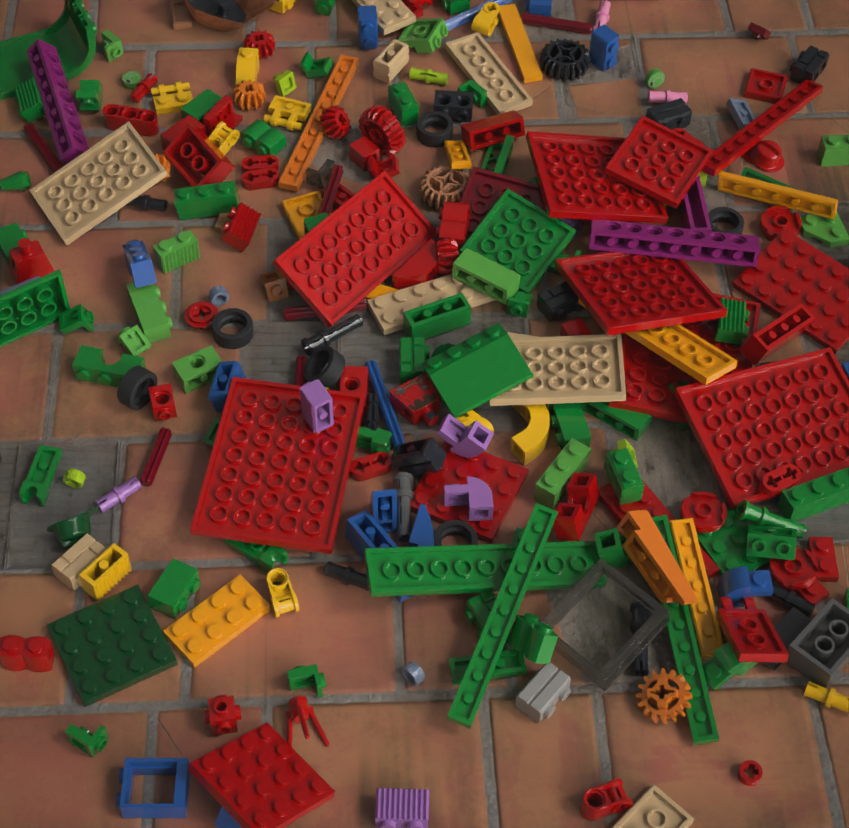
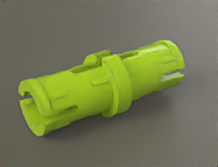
M411 67L409 79L425 81L426 84L431 82L447 86L449 78L448 73L435 72L429 68L428 70Z

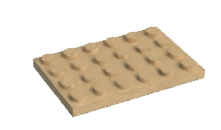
M128 121L29 191L66 245H69L169 174Z
M621 334L511 338L534 377L491 399L490 406L626 401Z

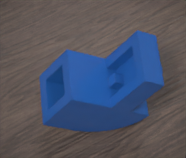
M747 566L736 567L726 571L721 575L717 584L719 600L720 597H730L733 607H745L743 597L772 596L774 591L769 570L748 571Z

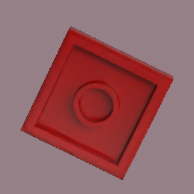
M751 68L743 97L775 104L783 98L788 75Z

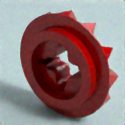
M196 302L186 309L185 321L189 327L193 326L196 330L199 328L206 330L208 326L212 327V320L219 311L212 303ZM200 312H202V314L204 315L205 319H203V320L200 319V317H199Z

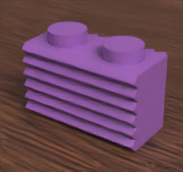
M317 379L305 383L300 388L302 417L309 423L313 433H318L334 424L333 398L320 380Z
M376 789L375 827L428 828V789Z

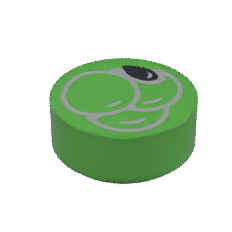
M658 68L650 70L645 77V82L650 88L661 86L665 80L664 73Z
M136 71L126 72L122 76L123 85L128 89H135L137 83L142 81L140 73Z

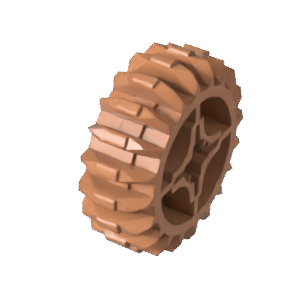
M439 164L438 168L431 167V170H426L419 183L420 196L424 204H428L430 208L435 207L438 211L440 207L444 206L445 201L460 202L469 180L468 172H464L463 169H451L448 164L444 167Z

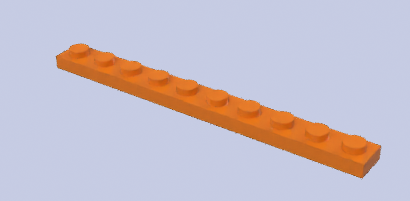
M340 55L278 182L279 188L295 192L299 191L326 132H322L323 128L319 125L321 123L319 117L324 109L340 105L359 65V58Z

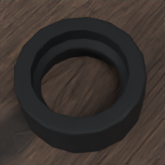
M438 111L422 114L417 119L416 124L418 140L428 147L444 146V141H451L453 136L452 119L447 114ZM434 125L443 127L445 130L433 133L426 131L424 128Z
M717 207L708 213L712 231L742 234L745 222L743 216L738 211L728 207ZM720 221L728 222L735 229L730 231L720 230L713 223Z
M228 308L216 314L212 320V332L215 342L226 349H238L250 343L254 333L251 316L246 311L238 308ZM229 323H239L245 326V329L237 334H225L220 331L223 326Z
M322 346L308 359L304 368V377L308 382L318 379L324 387L329 388L341 377L345 368V358L334 348Z
M140 365L128 370L119 383L117 390L119 402L133 410L142 409L151 400L148 387L157 386L158 379L156 374Z
M446 521L439 525L434 532V546H442V539L449 535H461L469 541V545H478L475 529L464 521Z

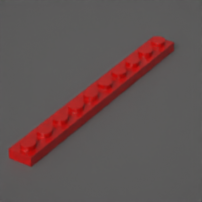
M806 79L715 149L702 171L715 177L821 94L823 85Z

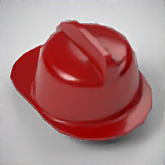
M771 140L759 141L742 155L745 160L764 171L777 172L784 166L781 147Z

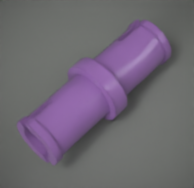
M133 476L120 486L112 487V491L95 500V504L100 507L102 513H105L119 502L122 504L126 501L125 498L141 490L142 485Z

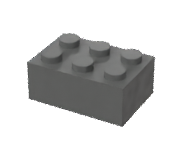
M834 598L804 628L787 650L789 654L787 662L817 685L825 688L831 684L849 663V609Z

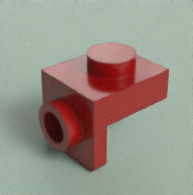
M395 155L379 162L373 156L368 157L369 165L367 169L371 176L376 178L384 171L390 177L400 174L399 161Z

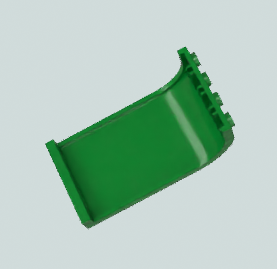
M64 0V9L60 17L49 27L0 41V100L15 96V86L18 87L21 83L34 77L26 51L37 39L56 47L67 81L81 74L90 65L96 52L95 33H97L95 23L90 22L89 12L87 10L84 11L82 0Z

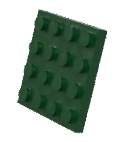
M138 584L47 624L48 630L84 707L178 665L177 659Z

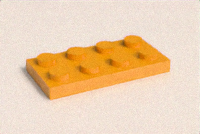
M239 574L163 630V634L195 668L271 610V605Z

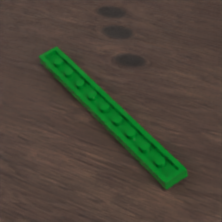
M538 503L535 504L446 719L469 729L471 728L558 511Z
M667 515L652 517L678 563ZM661 602L677 675L682 674L685 682H688L691 687L689 692H691L693 698L687 700L691 707L685 708L693 746L719 742L717 726L688 604L680 605V603Z

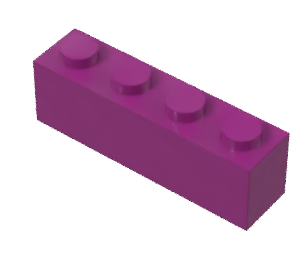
M698 176L679 204L683 228L712 231L700 176Z

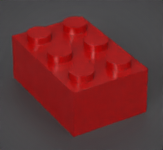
M189 122L163 151L165 156L192 187L223 182L235 168L203 130Z

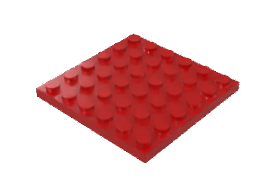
M527 131L525 138L548 217L652 224L667 223L668 215L663 202L604 173L605 167L626 138Z
M611 251L555 260V268L607 335L637 332L639 330L656 329L684 323H696L697 321L715 320L726 317L727 314L725 306L683 259Z

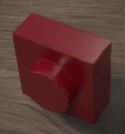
M752 22L747 28L752 32L751 36L759 40L762 37L768 40L771 34L767 29Z

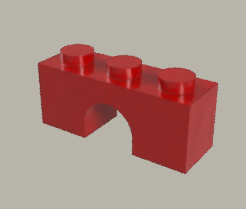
M573 472L567 485L568 503L559 502L555 510L558 511L553 526L556 539L580 540L600 497L596 474Z

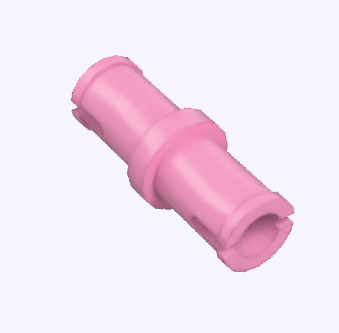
M604 0L600 1L599 9L595 14L596 21L593 30L603 24L606 25L609 21V10L611 7L609 1L605 0L604 6Z
M649 90L647 101L648 103H667L682 98L687 104L688 94L687 92H671L670 90H665V92Z

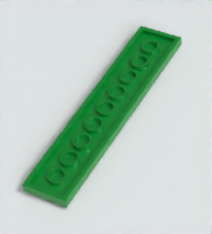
M596 541L545 543L526 591L604 588L607 581L602 561L598 555ZM519 543L365 548L364 559L370 597L499 592Z

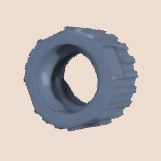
M215 286L209 291L208 297L215 306L226 304L230 298L224 286Z
M409 662L401 669L402 676L412 686L416 687L425 679L424 671L415 662Z

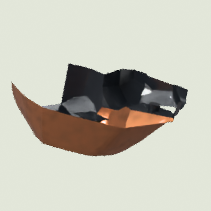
M279 0L183 1L196 22L220 31H231L255 19L278 3Z

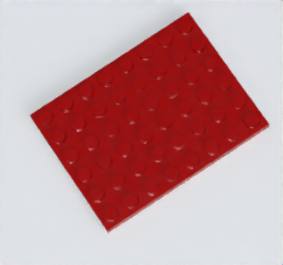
M713 293L719 301L723 297L724 299L728 298L729 300L746 302V310H749L750 314L748 323H745V326H749L747 338L742 339L741 345L714 341L716 319L680 325L737 360L736 368L724 375L752 368L753 364L740 349L757 332L761 303ZM624 333L622 350L626 401L609 402L608 407L649 414L652 417L689 424L668 385L673 383V387L676 389L679 386L682 387L680 381L685 380L688 385L691 382L693 384L700 381Z
M831 347L723 375L707 385L697 382L678 387L673 392L732 510L736 509L743 499L753 504L780 496L781 493L774 496L763 494L759 489V482L766 473L783 465L793 464L800 469L801 478L795 486L849 467V380ZM785 474V476L783 477L784 479L787 478V477H792V478H793V476H792L791 474H790V475ZM776 481L773 482V483H768V482H767V485H768V486H769V485L775 486V484H776L777 482H776Z
M232 377L190 527L191 534L332 554L366 395L326 389L333 398L334 424L318 433H313L309 423L302 417L300 388L302 386Z

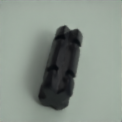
M369 393L366 399L365 427L376 431L378 428L379 396L375 393Z

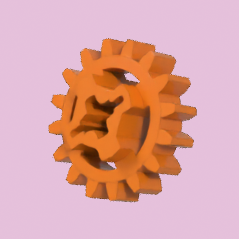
M662 668L661 674L658 675L653 670L652 678L643 677L646 682L645 685L638 684V688L642 692L636 694L638 701H641L638 703V707L640 710H644L643 714L645 717H651L654 723L661 719L663 724L667 725L669 718L675 723L677 722L676 716L679 714L684 717L683 709L691 707L687 701L693 698L691 692H689L691 687L688 682H685L684 676L682 674L677 676L673 669L667 674L665 668ZM670 682L677 685L679 689L671 687ZM649 703L657 705L658 710L652 708Z

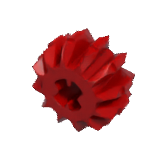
M260 30L258 32L251 31V34H246L243 42L244 48L258 49L259 60L261 58L268 59V56H272L276 47L272 34L267 33V30L260 32Z
M336 105L322 111V115L319 117L321 120L319 125L323 128L322 132H326L327 138L331 137L332 140H337L349 134L351 129L349 122L351 120L348 119V113L344 112L343 107L340 108Z
M449 238L438 240L435 246L438 272L440 274H452L453 263L459 257L457 242L455 239Z

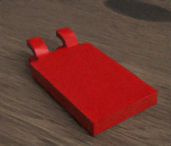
M720 597L719 601L722 609H717L716 618L738 662H787L789 654L765 609H757L753 597H743L745 609H734L730 597Z

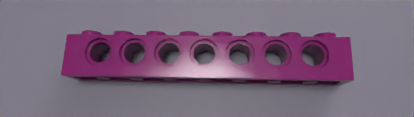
M37 39L28 48L26 53L60 160L69 163L87 151L89 147L56 47Z
M592 220L589 237V249L751 267L757 266L760 252L759 236L611 220Z

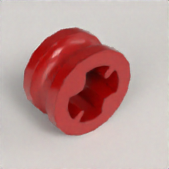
M747 760L740 765L737 775L740 782L744 785L754 786L762 778L763 771L760 764L753 760ZM748 768L753 769L752 773H756L753 778H748V773L744 774Z

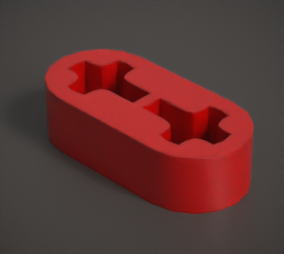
M274 155L249 156L241 161L242 173L264 168L279 170V160Z
M275 168L247 171L241 177L243 188L249 191L275 187L279 184L280 180L279 172Z
M377 452L353 460L350 469L351 478L361 482L389 473L392 467L391 456L386 452Z
M786 464L766 473L759 482L760 491L767 496H774L783 490L794 487L801 478L800 469L793 464ZM785 474H791L793 476V478L787 477L785 479L783 477L785 476ZM775 481L777 482V483L775 484V486H773V485H769V486H768V485H767V482H768V483H773V482H775Z

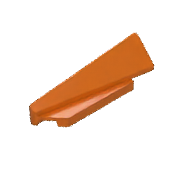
M647 510L628 511L616 526L618 531L627 539L622 547L660 602L680 603V605L697 602L696 595Z

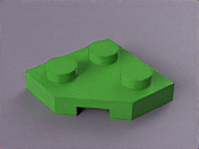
M836 213L835 219L814 214L800 215L802 220L800 230L804 237L809 239L814 237L822 241V245L829 248L849 245V235L838 213Z

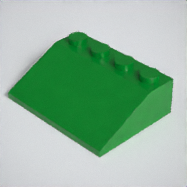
M60 269L0 295V347L59 321V314L70 309Z
M499 322L421 363L436 393L454 418L469 412L534 377L512 339Z

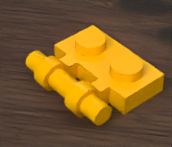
M179 81L173 85L164 86V84H161L158 87L151 88L152 96L160 95L153 97L157 115L180 112V108L193 100L191 91L183 92L184 90H190L189 82L181 83Z
M275 95L268 107V111L272 116L265 114L264 122L270 123L271 126L275 127L278 125L283 126L291 131L294 129L301 131L302 123L297 122V120L305 122L312 110L311 104Z

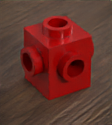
M218 695L208 699L209 708L204 709L205 724L211 725L212 735L237 733V720H242L240 704L235 705L234 695Z

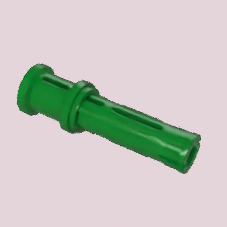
M746 499L739 503L736 510V518L738 520L746 519L753 522L754 525L807 531L805 524L770 513L765 506L757 507L750 504ZM797 530V538L802 539L805 534Z

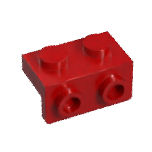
M225 95L205 114L203 123L206 126V134L209 137L220 122L226 123L227 127L234 130L243 118L241 115L233 112L232 97Z

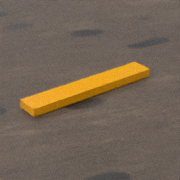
M501 5L498 15L523 82L542 81V72L516 5Z
M721 171L718 175L717 190L778 206H785L830 219H835L838 199Z
M693 518L670 520L669 526L679 567L698 599L697 602L688 604L700 658L713 657V652L724 645L719 622L716 618L717 614Z

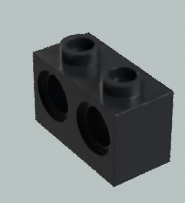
M435 90L434 111L447 114L452 121L472 122L474 92Z

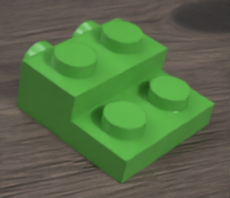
M443 18L416 19V22L405 28L398 41L406 43L409 48L415 47L417 53H433L436 48L441 46L442 38L448 35V27L445 25Z

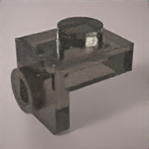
M327 159L318 171L307 168L306 183L321 190L325 188L335 161Z

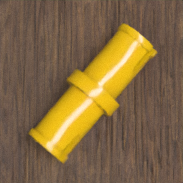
M811 681L808 682L804 692L805 697L807 696L825 704V707L830 708L832 706L849 713L848 696L836 692L837 689L831 688L830 690Z

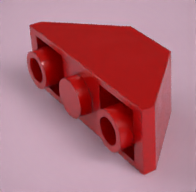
M430 239L425 245L423 244L418 252L410 256L404 265L393 272L391 277L392 288L401 290L438 277V259L434 240Z

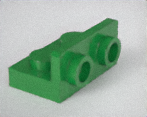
M748 524L746 555L794 560L797 529Z

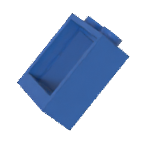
M125 758L124 768L119 770V784H122V789L116 795V808L120 809L122 817L187 818L190 771L188 770L190 764L188 758ZM134 775H176L174 803L131 804Z

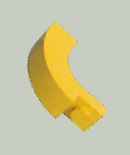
M545 404L512 405L528 423L525 430L511 438L510 451L524 466L536 459L547 444L550 417Z

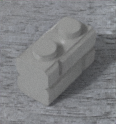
M552 663L544 664L516 696V708L527 714L528 717L537 723H540L544 717L549 719L556 709L555 704L559 700L564 701L571 692L570 676L558 670Z

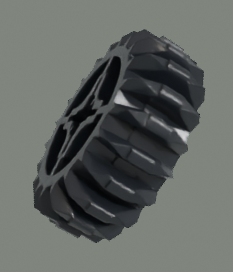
M557 38L556 42L551 40L549 44H545V47L542 48L540 55L541 69L545 71V75H550L551 78L556 77L557 80L564 79L566 81L570 79L573 81L574 78L580 79V76H584L585 72L588 71L590 65L589 51L585 48L584 44L580 45L579 41L574 42L572 39L566 40L565 38L564 40Z

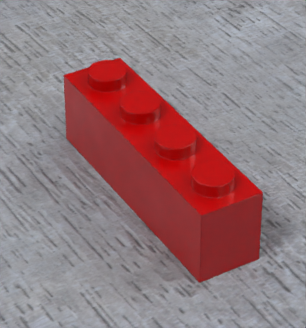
M800 303L753 334L740 351L756 366L803 334L816 318Z

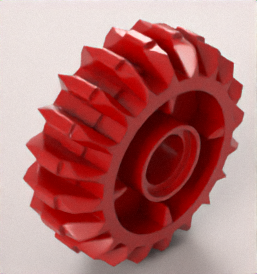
M373 105L362 112L358 120L360 124L358 127L361 130L360 134L366 136L380 149V153L383 156L387 155L390 157L402 150L406 142V135L403 132L404 128L401 127L400 121L396 119V116L392 115L391 110L387 111L386 107Z

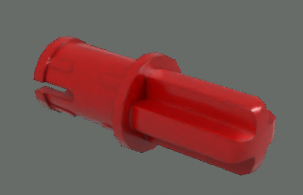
M148 73L142 81L137 83L135 90L130 94V99L133 103L140 102L145 95L150 93L151 88L158 81L154 74L151 77L152 73Z

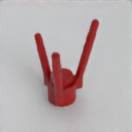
M305 696L291 698L287 703L289 711L285 713L287 718V743L292 747L293 720L296 723H301L305 739L310 738L306 723L310 717L324 745L328 747L330 745L315 716L313 706H309L307 698Z

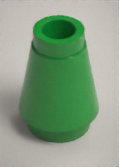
M22 170L0 180V187L3 192L27 190V188L32 186L29 173Z

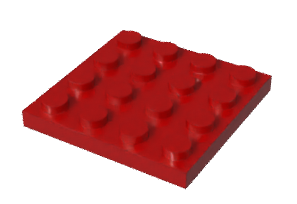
M642 115L605 167L604 173L677 209L712 157L714 150Z
M444 440L440 446L447 456L443 462V467L436 473L427 472L424 474L414 491V498L411 499V512L417 514L420 504H425L431 520L441 524L450 520L464 521L475 529L478 539L492 544L529 474V469L486 452L476 457L457 455L449 450L452 445ZM467 477H475L484 481L492 491L493 519L469 521L468 505L444 506V485L467 484Z
M268 722L190 763L188 768L194 777L242 828H284L333 799L336 792Z

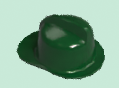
M100 507L90 508L72 518L54 523L47 528V532H54L63 548L71 547L85 534L88 533L90 535V516L96 513Z

